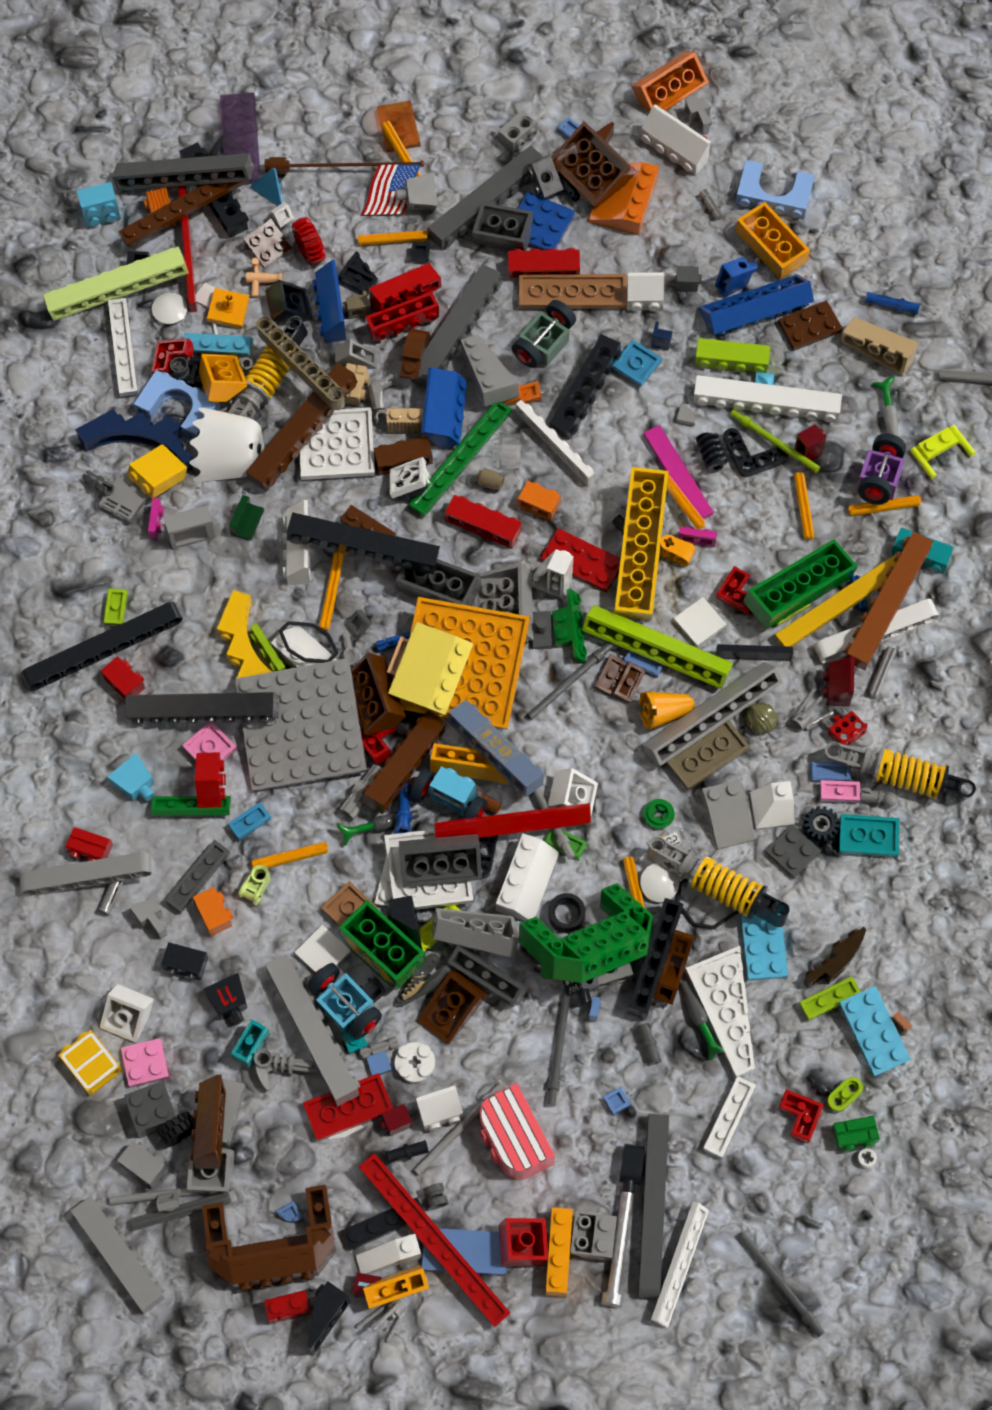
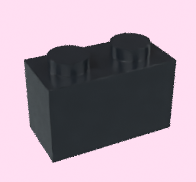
M168 942L161 966L165 973L176 976V974H180L191 981L196 979L202 980L208 962V955L204 951Z

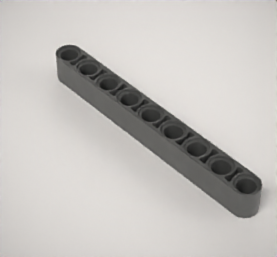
M648 1114L638 1297L658 1299L660 1296L669 1115Z

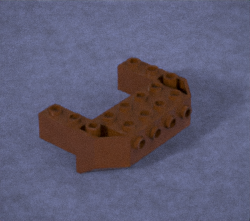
M326 1185L305 1188L311 1225L306 1227V1235L236 1247L229 1240L226 1211L223 1202L203 1205L202 1211L207 1243L205 1246L209 1268L212 1273L235 1290L239 1289L240 1292L250 1291L255 1286L269 1288L273 1286V1283L281 1282L282 1285L291 1284L295 1279L302 1278V1281L315 1279L314 1276H318L336 1252Z

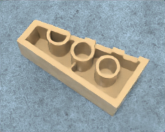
M856 317L852 318L842 332L840 341L902 377L914 361L919 342Z

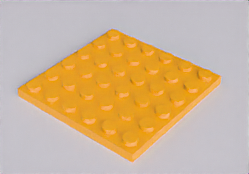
M418 597L411 632L415 622L473 643L446 715H435L448 719V712L467 700L470 704H474L483 716L488 717L494 727L508 730L530 616ZM400 699L404 711L425 714L428 711Z

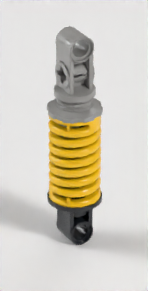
M298 316L290 318L283 328V331L298 346H300L308 334L302 319ZM266 345L255 365L252 366L245 377L247 387L238 394L237 400L233 403L228 413L253 419L255 413L259 411L260 405L269 404L275 390L278 389L282 379L289 372L290 367L268 345Z
M830 742L824 751L827 760L849 768L860 769V774L872 775V782L874 783L882 780L883 784H887L890 780V786L894 787L897 783L899 789H902L905 784L904 789L906 791H909L912 786L913 793H916L918 788H920V795L925 794L927 797L934 798L937 801L940 800L943 793L961 799H969L976 791V786L971 780L949 775V765H940L937 768V764L934 762L931 764L927 760L922 762L920 758L915 760V757L910 756L908 758L906 754L901 756L899 752L893 754L892 750L885 749V747H881L879 752H875L868 747L866 750L855 746ZM835 747L838 749L839 754L833 757L829 755L828 749ZM968 785L971 788V793L963 794L961 786Z
M653 837L649 841L647 858L661 865L666 870L674 872L678 877H684L689 880L688 888L705 893L707 897H712L715 901L718 900L720 904H725L728 908L732 907L734 911H738L741 915L747 917L748 920L757 916L775 927H782L786 924L790 908L785 902L766 894L767 886L760 885L755 881H751L748 885V877L742 879V874L740 873L735 876V870H730L729 872L727 866L722 868L721 863L715 865L716 861L706 854L698 858L694 853H689L661 837Z

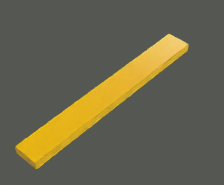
M896 554L776 633L775 638L782 646L793 647L877 591L881 582H886L888 579L886 573L890 566H895L896 562L894 559Z

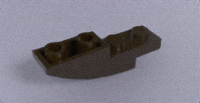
M862 927L860 930L856 928L848 934L847 939L844 941L840 939L832 945L831 956L821 962L822 966L817 969L814 967L805 974L806 977L803 982L805 986L809 989L823 978L828 984L834 981L854 959L864 939L866 928Z

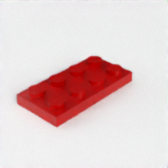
M558 528L542 554L541 561L543 562L556 549L567 551L573 556L572 576L607 593L619 573L621 558Z
M379 1073L359 1080V1096L338 1107L330 1092L303 1102L317 1142L380 1118L383 1112L393 1109Z

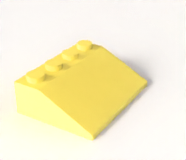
M415 622L388 694L435 714L446 715L473 643Z

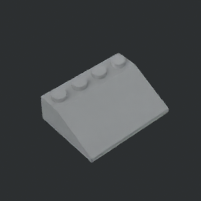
M522 563L479 573L481 587L472 606L530 616L526 641L534 640L532 571Z

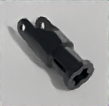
M557 171L563 187L561 191L565 192L573 201H578L580 195L577 189Z

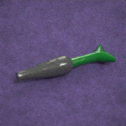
M418 810L411 811L412 819L419 817ZM396 813L377 816L372 822L354 827L337 823L338 829L344 835V846L348 844L354 834L372 829L384 831L395 827L397 822L395 820Z
M683 981L680 983V987L684 994L689 1015L693 1024L700 1027L708 1044L709 1060H713L716 1054L722 1053L724 1049L715 1042L707 1025L708 1016L704 1008L690 989L687 981Z

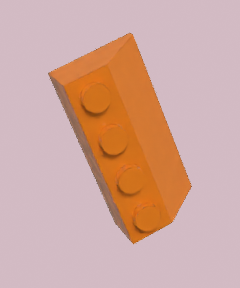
M685 51L634 83L631 87L638 102L650 113L654 105L666 111L709 82L696 53Z

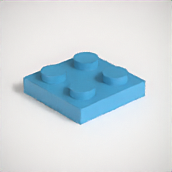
M632 340L622 352L619 360H615L613 363V370L642 387L661 364L662 358Z

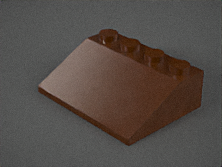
M585 121L552 156L555 168L595 207L625 186L637 173Z

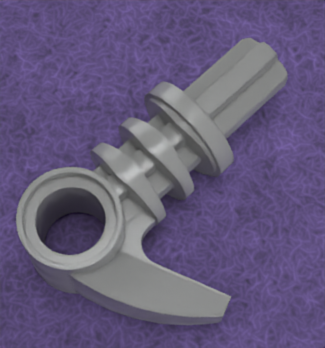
M260 1049L254 1055L259 1080L267 1091L271 1090L268 1078L270 1071L277 1072L278 1069H281V1072L288 1070V1073L293 1075L294 1071L312 1073L314 1069L313 1061L296 1059L295 1054H291L290 1058H287L286 1054L280 1057L279 1053L276 1056H272L270 1051ZM262 1057L269 1058L266 1064H260L259 1060Z

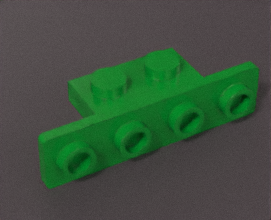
M570 588L567 589L568 606L552 611L555 646L561 648L572 644L574 658L584 663L586 662L587 650L584 645L585 632L582 631L581 597Z

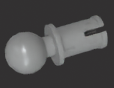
M862 789L860 801L877 803L878 806L880 802H883L886 807H894L898 802L897 796L892 792L882 795L881 790L877 792Z

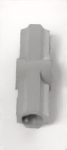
M373 765L365 777L354 785L351 795L340 808V812L345 817L354 820L365 806L362 792L366 785H371L378 770L381 771L382 767Z

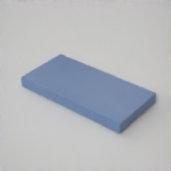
M440 1229L477 1274L505 1276L506 1266H501L499 1232ZM423 1244L422 1267L424 1271L447 1272Z

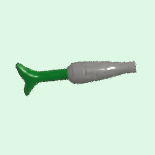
M891 376L883 382H874L872 385L883 393L885 405L883 408V418L888 433L898 436L897 411L892 406L889 391L895 377Z

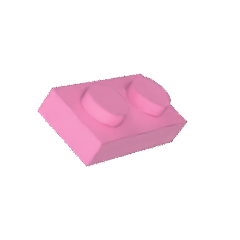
M821 780L820 801L859 803L860 782Z

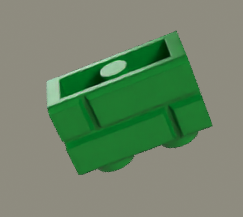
M874 1116L836 1122L832 1125L837 1150H843L844 1153L855 1151V1147L863 1146V1149L873 1148L876 1146L875 1143H878L880 1140Z

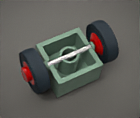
M552 300L547 305V315L540 311L521 332L519 339L512 345V352L515 357L530 368L537 367L541 362L548 366L569 342V329L575 324L576 316L565 303L559 300Z

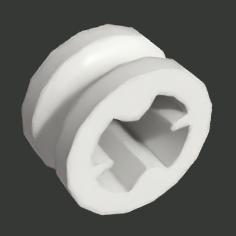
M868 1148L861 1150L857 1156L858 1164L864 1169L873 1167L877 1160L876 1153ZM866 1154H869L872 1162L864 1163L862 1155L865 1157Z

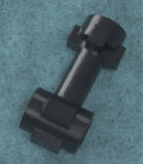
M196 355L189 358L188 365L191 367L189 377H185L186 384L193 388L199 383V379L196 377L201 356Z

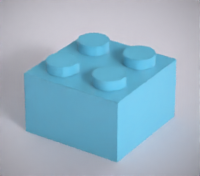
M111 182L77 190L86 227H94L121 219Z

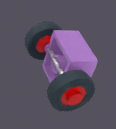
M884 433L875 438L872 450L869 449L857 487L858 494L864 501L874 505H882L889 500H893L905 461L903 457L906 452V444L900 437Z

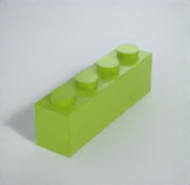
M698 338L695 366L717 368L719 370L728 369L737 372H754L755 374L756 372L767 373L770 346Z

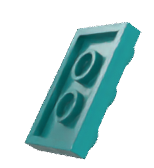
M841 814L839 853L898 857L900 818Z

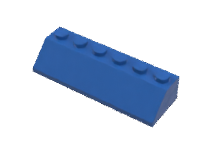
M797 274L699 306V311L708 330L713 334L722 335L727 330L740 329L745 324H755L760 319H770L781 312L789 313L796 307H807L809 303L814 302L810 281Z

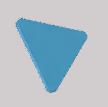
M272 168L255 181L251 188L276 205L282 204L280 193L282 184L278 182L276 169Z

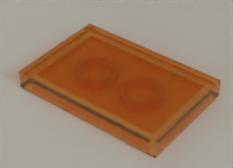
M411 101L377 106L380 126H382L383 122L390 121L405 149L421 147ZM381 127L386 152L395 151Z

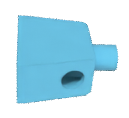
M136 753L107 776L113 787L133 801L140 796L149 801L155 795L150 789L154 785L153 778Z

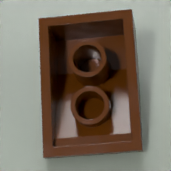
M451 971L417 1021L445 1043L450 1044L478 1010L488 993L460 971Z

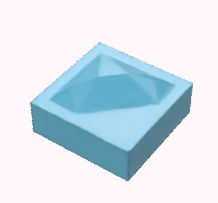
M756 372L755 383L774 385V374Z

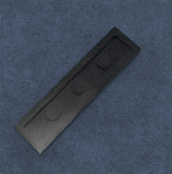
M718 644L715 656L723 659L791 661L793 647Z

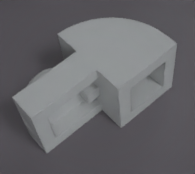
M692 97L685 99L684 110L689 122L697 121L702 135L708 134L712 125L710 117L711 106L701 98Z
M143 901L130 907L143 929L151 925L161 939L168 935L165 929L168 926L161 917L163 913L158 905Z

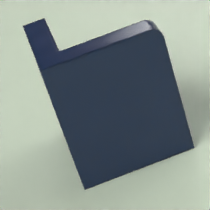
M656 321L651 347L669 350L673 331L659 329V322Z

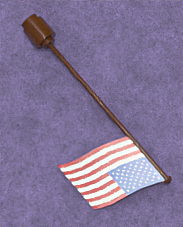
M269 157L264 162L265 173L275 168L277 175H287L290 167L378 166L371 181L367 203L361 216L403 215L407 209L406 200H396L395 190L404 189L405 181L416 177L420 166H424V161L422 160L421 162L290 164V160H287L286 157Z

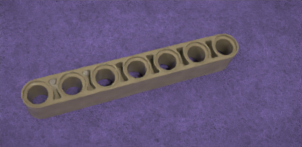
M260 317L256 322L258 336L331 409H342L345 406L343 390L269 317Z

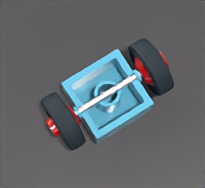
M441 766L435 777L432 771L423 769L411 785L409 799L416 803H420L428 793L431 800L464 816V819L484 817L485 815L484 811L487 806V800L480 796L476 797V784L469 777L464 776L463 778L457 775V772L451 768L446 769Z
M329 963L313 975L307 988L314 995L325 991L316 999L317 1006L343 1034L349 1031L354 1038L360 1039L375 1029L382 1018V1013L374 1007L373 1000L347 973L333 983L339 976L340 970L334 963Z

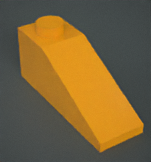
M419 1264L364 1287L363 1291L368 1308L371 1309L429 1289L424 1269Z

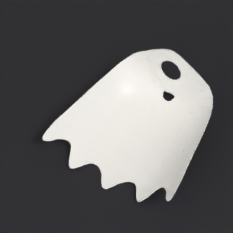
M198 408L205 417L193 422V425L200 430V434L190 441V444L197 449L198 456L189 463L200 470V474L193 481L205 482L246 477V471L260 455L257 453L258 443L261 445V453L264 450L261 426L256 421L247 417L207 408ZM253 443L252 450L249 448V444Z

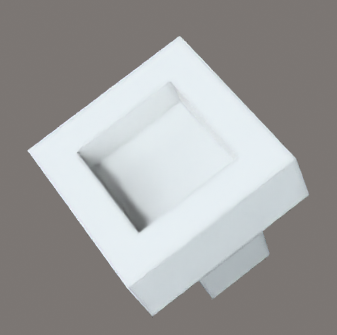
M285 202L270 211L272 219L280 228L294 219L288 204Z

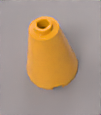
M646 691L642 692L639 698V706H643V712H640V716L645 728L655 729L685 716L694 709L695 703L688 694Z

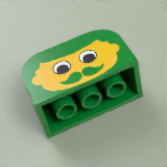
M368 900L339 927L340 937L346 946L387 985L395 990H398L426 962L425 952Z

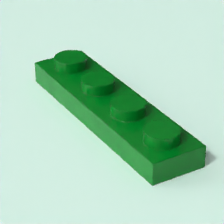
M154 796L152 798L151 815H230L231 796H226V799H222L221 808H198L197 796Z

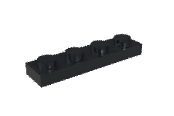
M418 1197L414 1198L417 1204L422 1208L418 1200ZM391 1208L341 1232L349 1251H352L408 1225Z

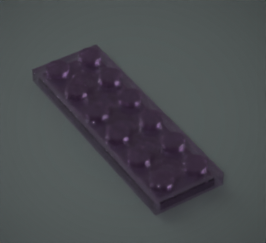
M255 93L220 95L224 155L250 153L254 170L250 181L244 185L253 184L261 178Z

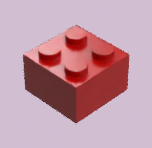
M220 752L196 753L195 788L198 808H221L222 799H226V791L223 788L226 785V774H222V772H225V762L221 760Z
M505 1218L498 1225L501 1266H542L549 1260L545 1218Z

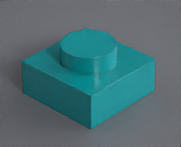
M350 1032L342 1034L349 1054L360 1051V1048L368 1047L365 1036L356 1039Z

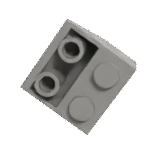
M575 1211L570 1253L589 1260L611 1263L617 1216Z

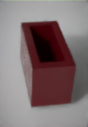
M816 424L797 434L794 450L811 461L815 460L823 453L826 440L825 432L821 428L819 429Z

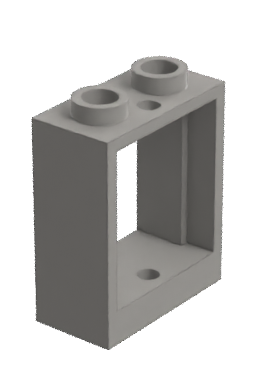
M207 505L164 517L165 524H162L166 542L167 544L171 543L172 549L216 538Z

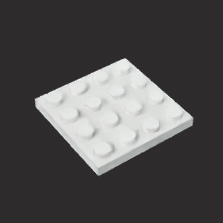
M371 408L334 410L333 415L326 419L322 428L311 437L310 442L300 451L301 480L375 476Z
M434 829L384 835L393 899L412 895L416 910L473 903L471 881L403 887L399 841L435 838Z

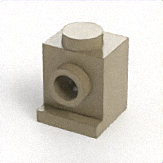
M363 291V295L346 297V302H342L344 313L348 312L349 319L370 315L366 291Z

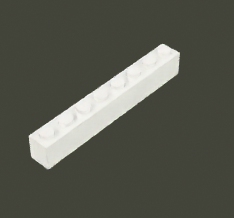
M697 375L693 403L701 406L711 405L718 408H733L739 411L749 410L755 413L764 412L772 415H787L792 418L803 417L809 420L818 419L826 422H838L842 394Z

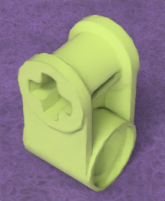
M257 865L252 869L247 880L240 888L238 897H245L252 901L254 905H258L271 881V876L265 866ZM265 873L266 876L264 879H256V876L258 874Z

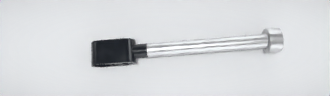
M627 1143L624 1145L619 1182H623L608 1289L607 1292H603L601 1301L602 1305L616 1308L622 1307L623 1295L620 1294L628 1232L635 1185H640L645 1146Z

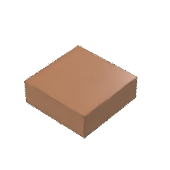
M899 1012L893 1015L892 1021L896 1029L905 1036L912 1028V1025Z

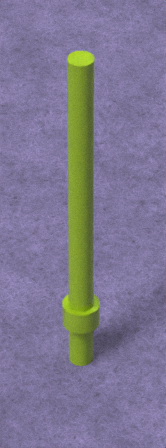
M732 410L730 416L739 421L740 425L746 429H751L815 473L819 471L820 466L755 424L748 416H743L736 410Z

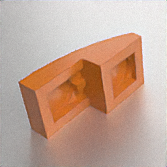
M535 381L522 386L518 383L519 397L503 402L505 405H516L520 400L525 404L542 400L539 382Z

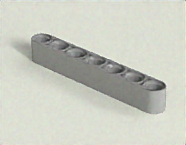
M141 852L22 872L19 874L20 894L33 896L147 877L152 874L151 855Z

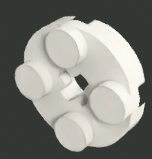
M412 1042L401 1046L395 1057L396 1072L408 1083L418 1084L427 1080L435 1069V1057L430 1047L419 1042ZM413 1058L421 1061V1064H417V1068H413V1065L409 1064Z

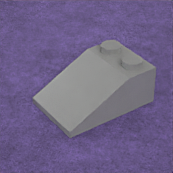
M740 779L703 788L701 799L717 850L755 841L748 805Z

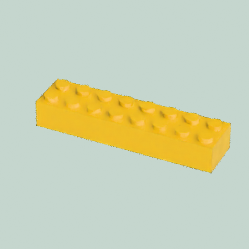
M631 467L614 610L615 614L625 618L652 620L669 471Z

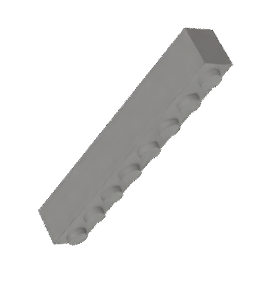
M763 662L643 743L642 745L649 760L659 766L663 765L782 684L783 682L776 667Z
M285 954L265 964L273 984L337 1107L359 1096L358 1088H360V1084L355 1076L351 1077L349 1073L351 1067L346 1059L342 1060L340 1056L342 1050L338 1042L333 1043L331 1039L333 1033L329 1025L324 1026L322 1020L325 1018L320 1008L315 1009L313 1003L316 1001L312 993H307L304 988L307 984L302 975L298 976L296 972L298 967L294 959L290 960L288 955Z

